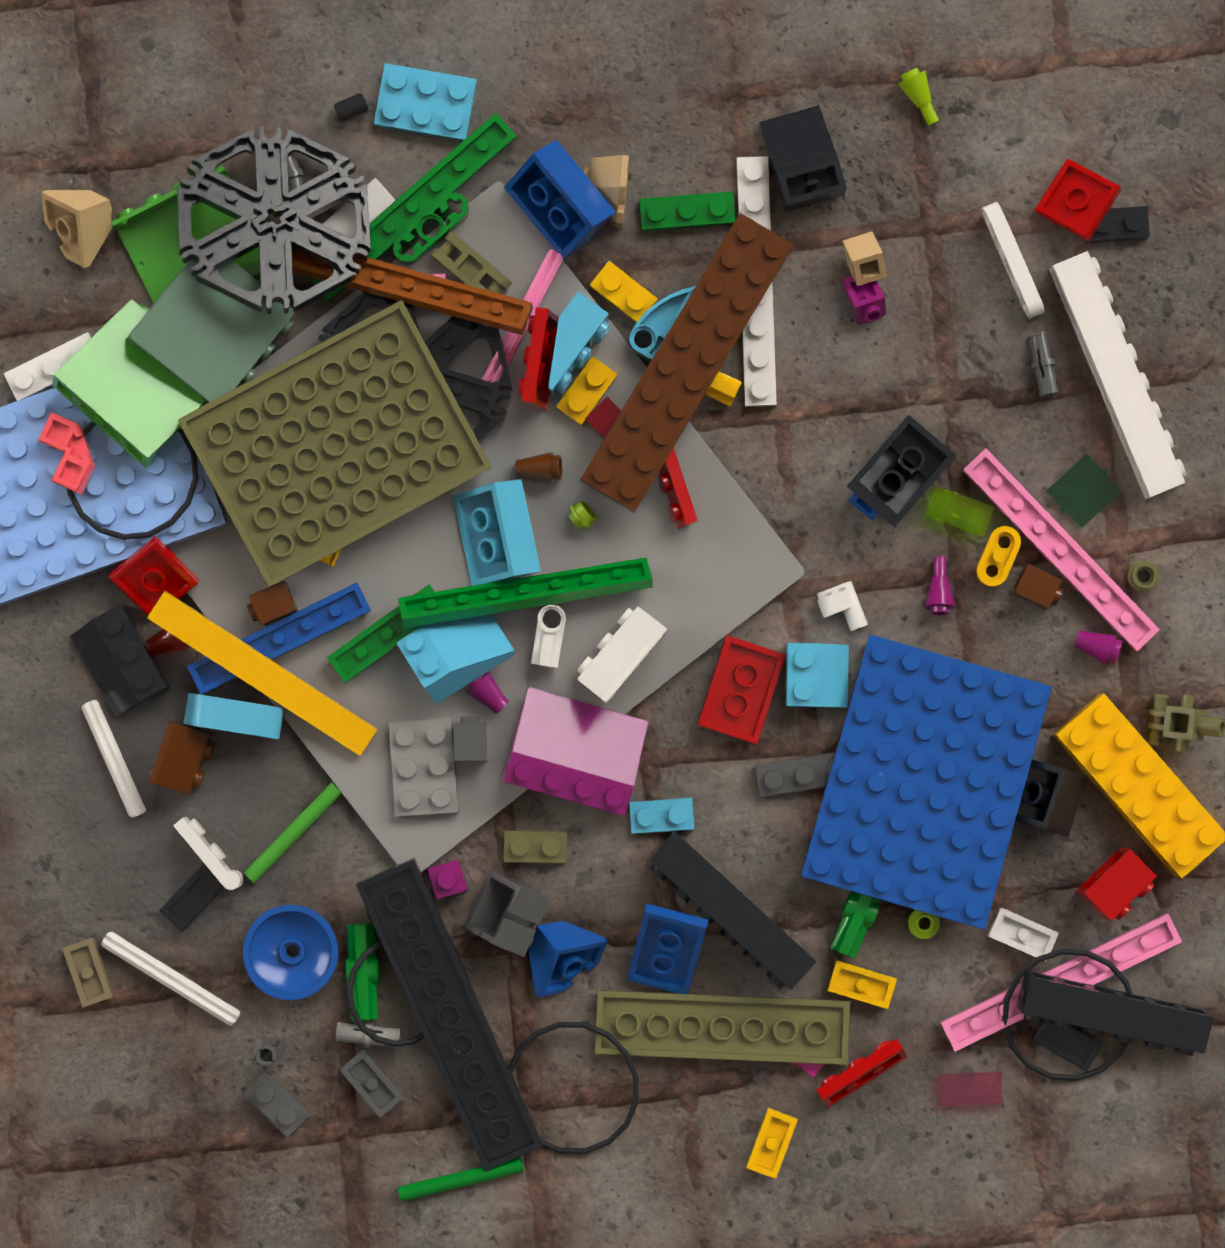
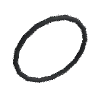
M379 941L365 950L351 968L346 988L349 1012L358 1028L377 1043L393 1047L416 1044L425 1038L422 1032L414 1038L397 1041L377 1036L363 1024L355 1009L353 986L357 971L370 954L383 947L382 942Z

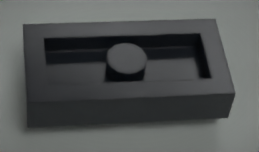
M1148 206L1110 208L1089 242L1086 241V243L1148 239L1150 237Z

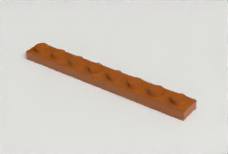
M294 248L291 249L292 272L320 280H326L332 276L333 270L329 265ZM359 258L354 259L353 262L361 266V272L359 275L356 274V279L343 285L396 301L402 300L403 303L523 335L533 310L532 302L368 258L367 261Z

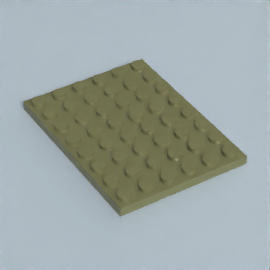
M402 300L177 419L269 588L492 468Z

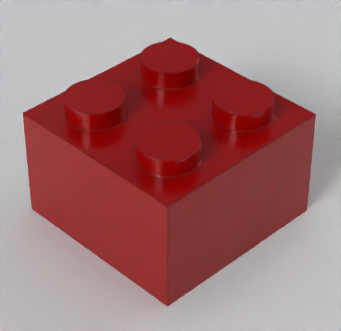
M1120 847L1076 892L1101 918L1110 921L1114 918L1120 920L1131 910L1132 907L1129 903L1135 897L1139 896L1142 898L1154 887L1152 881L1157 876L1131 849Z

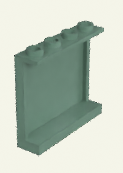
M190 260L182 267L125 341L134 348L138 346L209 403L234 390L240 382L245 384L256 372L252 366L259 358L264 361L272 352L275 346L271 342L278 333L284 336L294 323L290 318L294 313L290 307L289 312L284 314L283 305L280 302H275L272 304L271 314H267L265 309L266 301H262V313L196 281V276H192L190 273L191 267L197 265L198 262ZM234 261L219 269L221 278L247 291H256L260 287V282Z

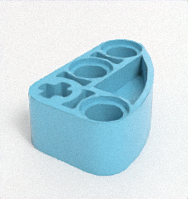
M696 286L670 294L653 305L638 320L630 333L629 345L639 357L651 362ZM640 333H646L651 337L652 343L647 348H640L635 344L634 338Z
M188 693L183 724L279 739L284 708Z

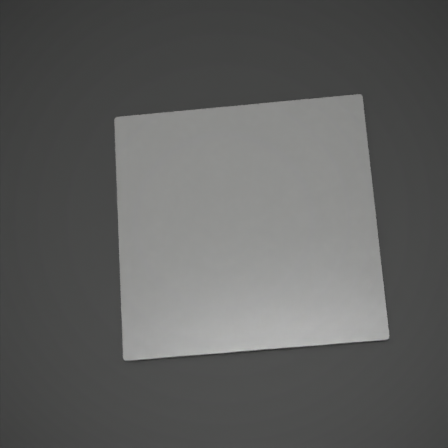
M496 182L468 203V217L452 232L512 282L507 290L502 289L499 294L523 300L548 251L555 249L505 190V185L502 182ZM461 209L456 212L457 215L462 212ZM447 220L444 222L445 226L450 224ZM440 226L434 229L427 236H436L440 231ZM445 239L440 241L414 264L405 265L397 259L390 263L430 275L445 273L446 279L463 283L430 255L436 247L439 249L446 241ZM422 240L419 241L422 247L427 244ZM413 246L403 253L402 256L406 253L412 256L415 253ZM455 248L449 255V258L455 262L462 253ZM562 261L539 307L548 308L559 317L578 291L596 305L598 304L566 263ZM486 275L480 284L487 289L494 280ZM355 290L255 367L256 372L250 380L322 343L323 341L318 339L319 335L324 334L330 338L333 337V334L323 332L322 329L363 291ZM376 305L367 307L346 329L382 311V309ZM414 306L419 333L424 342L452 317ZM609 320L610 330L600 344L595 341L590 347L592 355L588 361L593 356L618 374L596 407L608 396L622 411L647 367ZM499 329L502 341L507 331ZM528 329L508 365L512 390L504 387L499 388V391L504 390L512 395L511 399L502 397L497 400V406L507 410L506 415H499L493 411L491 415L503 418V421L479 442L492 468L342 548L334 567L318 561L283 580L288 584L298 611L358 582L372 610L273 660L378 729L361 756L273 699H269L275 707L284 708V719L398 865L415 857L421 872L528 790L524 787L503 782L501 778L528 686L626 714L804 575L802 565L690 422H688L677 440L674 450L698 519L694 524L678 529L676 522H672L668 512L670 502L667 493L662 492L658 482L660 472H658L635 513L582 483L580 479L603 440L586 422L580 426L559 411L556 406L585 365L582 369L576 366L571 373L573 381L563 394L557 392L554 397L549 395L547 411L535 410L522 402V396H519V383L522 377L525 378L527 365H524L523 362L526 346H530L532 335L529 334ZM483 338L476 339L445 368L482 379L492 360L488 341ZM460 407L473 431L480 423L479 414ZM553 452L554 455H561L563 466L561 480L548 483L516 477L515 462L517 459ZM522 480L541 572L524 577L647 557L653 578V588L550 604L561 607L566 614L558 668L531 664L538 614L545 606L492 614L516 654L489 671L504 696L509 700L508 704L497 714L467 694L465 687L436 705L422 686L399 646L347 683H344L326 658L398 607V598L413 596L428 584H430L435 592L472 586L453 495L495 482ZM218 495L227 525L167 547L199 578L198 584L187 593L206 618L241 640L275 622L263 626L259 620L254 622L247 608V604L251 603L248 595L263 590L268 585ZM583 500L591 507L597 516V520L592 523L590 529L585 527L579 529L569 517V514L572 512L570 509L571 504L576 505ZM637 607H640L668 630L606 704L577 680L581 675L577 672V669L588 656L594 659L601 650L597 645L608 632L614 636L621 627L617 621L628 608L634 611ZM548 610L543 615V622L547 627L555 628L560 624L561 616L556 610ZM479 716V723H486L487 761H455L459 812L395 817L388 722L452 718L453 725V723H460V717Z

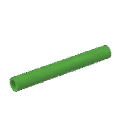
M331 782L244 871V874L255 883L341 796L342 792Z

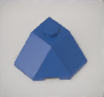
M565 921L538 925L533 942L528 948L534 990L537 997L563 993L574 985L571 979L582 970L586 969L590 972L599 964L608 942L606 938Z

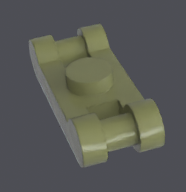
M449 231L444 237L446 241L439 249L436 247L430 254L439 264L466 285L500 293L502 289L507 290L512 284L506 276L452 231ZM456 248L462 254L454 262L449 258V255ZM486 275L494 280L487 289L480 284Z

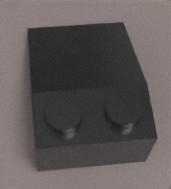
M908 415L846 487L895 528L956 455Z

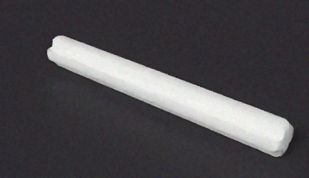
M108 932L101 943L102 947L219 1020L232 1026L239 1018L240 1011L114 932Z

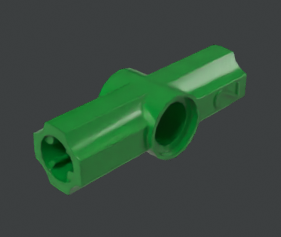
M850 892L841 912L842 919L829 948L855 959L867 929L871 928L881 905L880 900Z
M373 923L347 925L349 958L346 959L347 984L351 968L361 954L376 944V929ZM376 951L370 954L358 969L353 986L355 1009L361 1020L379 1018L377 985H380L379 957H376Z

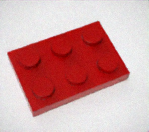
M536 307L535 315L530 316L528 323V332L532 335L530 346H526L523 362L524 365H527L525 378L522 377L519 383V396H522V402L533 409L547 411L550 395L548 386L559 317L548 308Z
M725 635L696 725L757 744L786 654Z

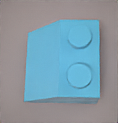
M787 643L785 707L848 708L849 645Z

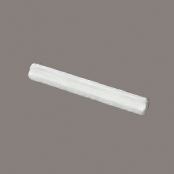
M97 700L89 701L82 705V711L128 815L131 818L137 817L146 811L145 806Z

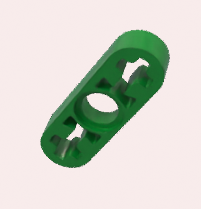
M459 193L447 194L404 231L393 244V252L397 260L405 265L418 262L442 241L449 231H453L469 215V205L466 198ZM450 202L454 204L461 202L460 209L462 212L458 215L452 212L447 216L446 219L450 224L445 226L442 218L437 213L441 211L442 215L445 216L450 211L448 206ZM428 221H436L440 225V231L434 237H428L423 234V226ZM417 231L421 240L427 244L422 247L420 242L413 246L415 253L412 256L407 253L402 256L403 249L401 245L404 243L407 245L413 244L416 241V237L413 234Z

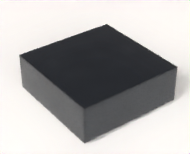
M361 93L333 105L340 122L369 110Z

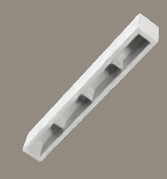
M1087 251L1053 265L1049 269L1145 500L1184 484L1183 477L1186 476L1184 465L1180 459H1175L1171 450L1174 447L1173 439L1168 430L1163 431L1159 421L1162 418V414L1156 401L1151 402L1147 393V390L1150 389L1149 382L1143 372L1139 373L1135 361L1138 358L1131 343L1127 344L1123 332L1126 330L1123 320L1119 314L1115 315L1110 304L1113 303V297L1107 286L1103 287L1098 275L1101 274V269L1095 257L1091 258Z

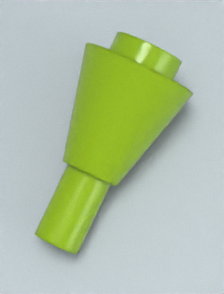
M916 67L902 74L901 78L903 81L898 83V86L916 107L920 108L927 125L929 126L939 121L931 104L932 99L926 70L919 72Z

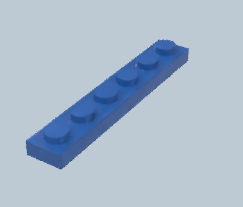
M358 582L241 640L271 660H274L372 610ZM208 657L187 666L201 695L237 678L236 675Z

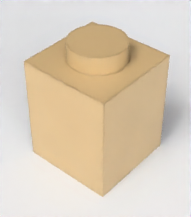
M873 232L843 240L847 265L857 286L887 277L883 253Z

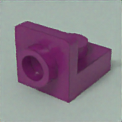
M853 276L842 280V287L854 309L857 325L877 321L880 317L886 315L885 296L877 281L857 286Z

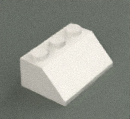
M637 607L634 611L628 608L617 621L621 627L614 636L608 632L597 645L601 650L594 659L588 656L577 669V672L581 674L577 680L606 704L668 630L640 607Z

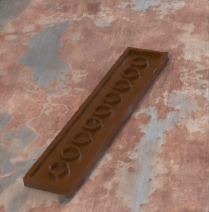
M740 213L581 477L580 481L635 513L794 244L744 214Z

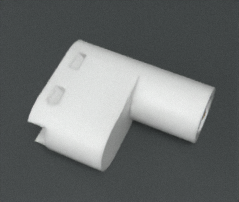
M851 581L817 593L819 599L817 602L823 618L843 611L850 631L868 625Z

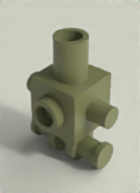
M1153 694V697H1155L1154 707L1149 710V715H1153V723H1148L1147 727L1151 729L1149 745L1163 746V737L1176 738L1175 751L1188 752L1189 740L1204 741V735L1220 738L1224 736L1225 719L1207 717V710L1193 708L1195 696L1182 694L1181 706H1168L1167 699H1169V695Z

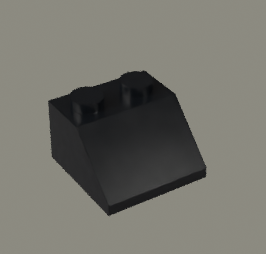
M1032 760L1015 821L1069 837L1088 777L1064 768Z

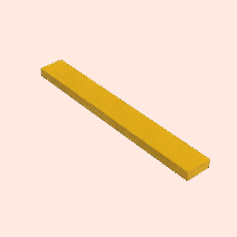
M164 591L147 617L161 628L359 756H361L378 730L364 719L166 591Z

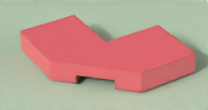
M51 412L38 439L41 443L64 452L51 481L82 495L95 468L81 425Z

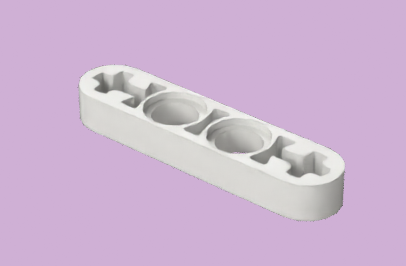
M994 202L982 207L981 211L987 228L1025 314L1029 319L1045 313L1040 295L1000 205Z

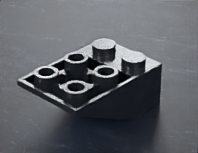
M819 105L759 122L784 212L845 195L847 187L840 162Z

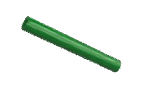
M517 1157L487 1171H484L483 1166L398 1186L401 1202L523 1173L522 1159Z

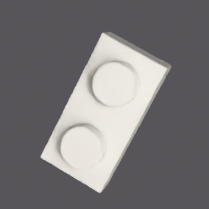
M999 907L987 936L1029 955L1038 957L1051 952L1059 933Z

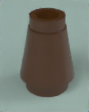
M553 452L517 459L515 462L516 477L548 483L561 480L563 473L561 455H554Z

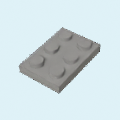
M452 718L388 722L395 817L459 812Z

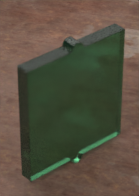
M1087 453L1046 490L1060 505V511L1062 513L1066 512L1080 528H1083L1122 491L1106 475L1107 470H1102Z

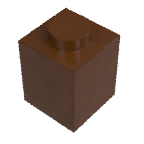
M1027 564L1023 567L1011 594L1046 610L1049 609L1051 604L1057 605L1063 593V589L1059 587L1062 580Z
M285 581L248 595L251 603L247 604V608L254 622L259 620L263 626L298 611L288 584Z

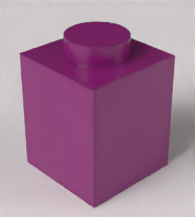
M460 859L428 868L436 899L469 889Z

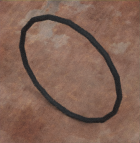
M93 421L83 430L85 437L96 426ZM181 428L178 433H180L191 454L193 479L186 501L169 521L148 532L122 534L105 529L83 512L73 491L67 489V494L79 517L97 532L122 540L152 537L174 525L191 504L199 479L197 455L183 429Z
M1059 949L1036 957L1016 974L1004 997L1002 1022L1004 1021V1025H1006L1010 998L1020 979L1024 976L1025 970L1030 971L1039 962L1060 955L1087 956L1108 966L1124 984L1126 993L1132 995L1133 993L1129 981L1111 961L1088 950ZM1009 1026L1003 1028L1010 1049L1028 1069L1052 1080L1078 1081L1102 1073L1123 1055L1129 1042L1123 1041L1118 1052L1099 1068L1078 1075L1052 1074L1031 1064L1015 1046Z
M556 1022L534 1031L516 1049L509 1065L511 1073L514 1071L521 1052L537 1036L562 1027L585 1028L606 1037L624 1055L633 1076V1102L624 1123L607 1140L586 1148H560L542 1140L543 1147L559 1154H587L610 1145L629 1127L639 1103V1076L629 1052L610 1032L586 1022Z

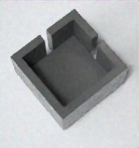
M490 870L464 928L481 936V938L495 946L524 957L534 939L536 931L533 928L535 924L539 925L541 919L545 916L551 899L516 880Z

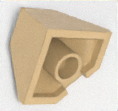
M617 155L591 158V166H584V174L616 211L609 220L616 228L623 229L629 156Z
M91 190L42 191L44 221L50 231L56 229L64 243L60 246V249L65 258L84 268L89 267L112 229V207L110 200Z

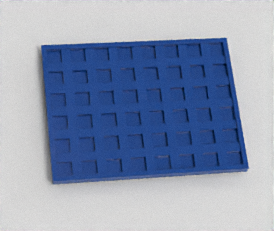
M869 634L801 877L985 930L1052 686Z

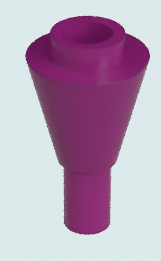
M943 556L934 557V577H932L924 607L931 610L932 615H948L950 610L956 608L949 580L946 577V557Z

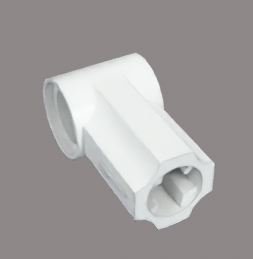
M557 605L545 606L538 614L531 664L558 668L566 614ZM548 610H556L561 616V622L555 628H549L543 622V615Z

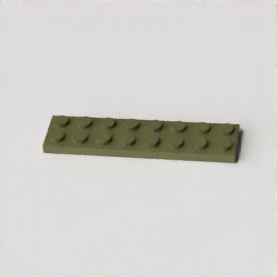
M598 990L596 1027L610 1032L629 1052L630 1056L848 1065L849 1000ZM596 1033L595 1054L623 1055L606 1037Z

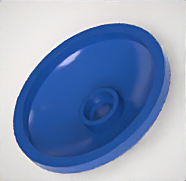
M300 905L278 906L263 913L249 928L243 945L244 965L253 983L266 994L282 1000L303 999L318 992L332 977L338 961L337 939L330 924L316 911ZM290 945H295L298 948L299 953L296 957H291L288 954L287 949Z

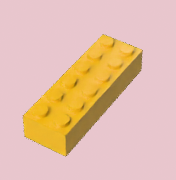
M1104 693L1094 697L1052 734L1054 739L1176 878L1182 879L1225 842V831Z

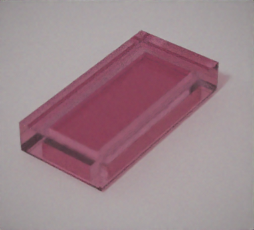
M1001 1071L937 1074L940 1107L1003 1104Z

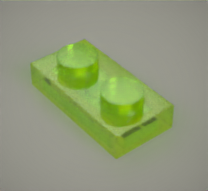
M935 486L924 516L984 537L995 507Z

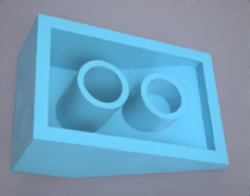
M492 614L423 625L396 642L422 686L436 705L516 654Z

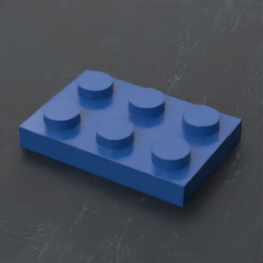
M646 904L626 980L673 993L688 994L708 920Z

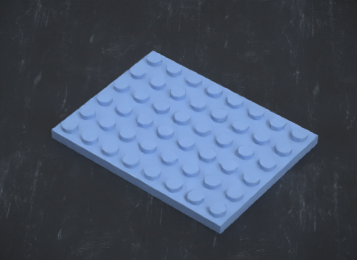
M56 388L0 407V606L122 563L154 536L167 547L227 525L217 492L197 457L199 479L191 504L174 525L152 537L122 540L97 532L79 517L67 494V488L51 481L64 452L38 441L51 412L81 425L83 430L92 420ZM97 425L87 434L86 440L95 468L83 494L80 495L73 491L83 512L102 528L122 534L148 532L169 521L186 501L193 479L191 454L180 433L177 432L156 453L155 460L147 468H144Z

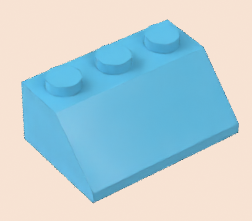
M521 479L495 482L453 495L472 586L516 579L541 572Z

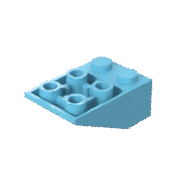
M579 291L559 316L548 386L549 394L552 397L557 392L563 394L573 381V375H571L576 366L582 369L592 355L590 347L595 341L600 344L610 330L609 313Z

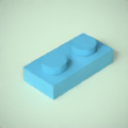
M692 798L629 802L632 834L694 829Z

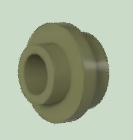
M1149 561L1136 562L1128 571V582L1138 592L1151 591L1159 582V571ZM1140 571H1145L1148 574V580L1145 583L1138 580V573Z

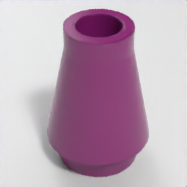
M1080 630L1074 648L1082 650L1105 665L1107 663L1115 665L1123 641L1116 639V635Z
M489 671L465 686L467 694L490 708L495 714L500 712L509 702Z

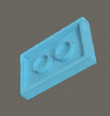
M385 63L374 126L463 142L468 136L477 79Z

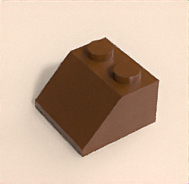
M169 721L148 782L187 794H193L194 789L199 790L205 776V772L201 771L204 760H210L216 742L211 741L213 734L179 722Z

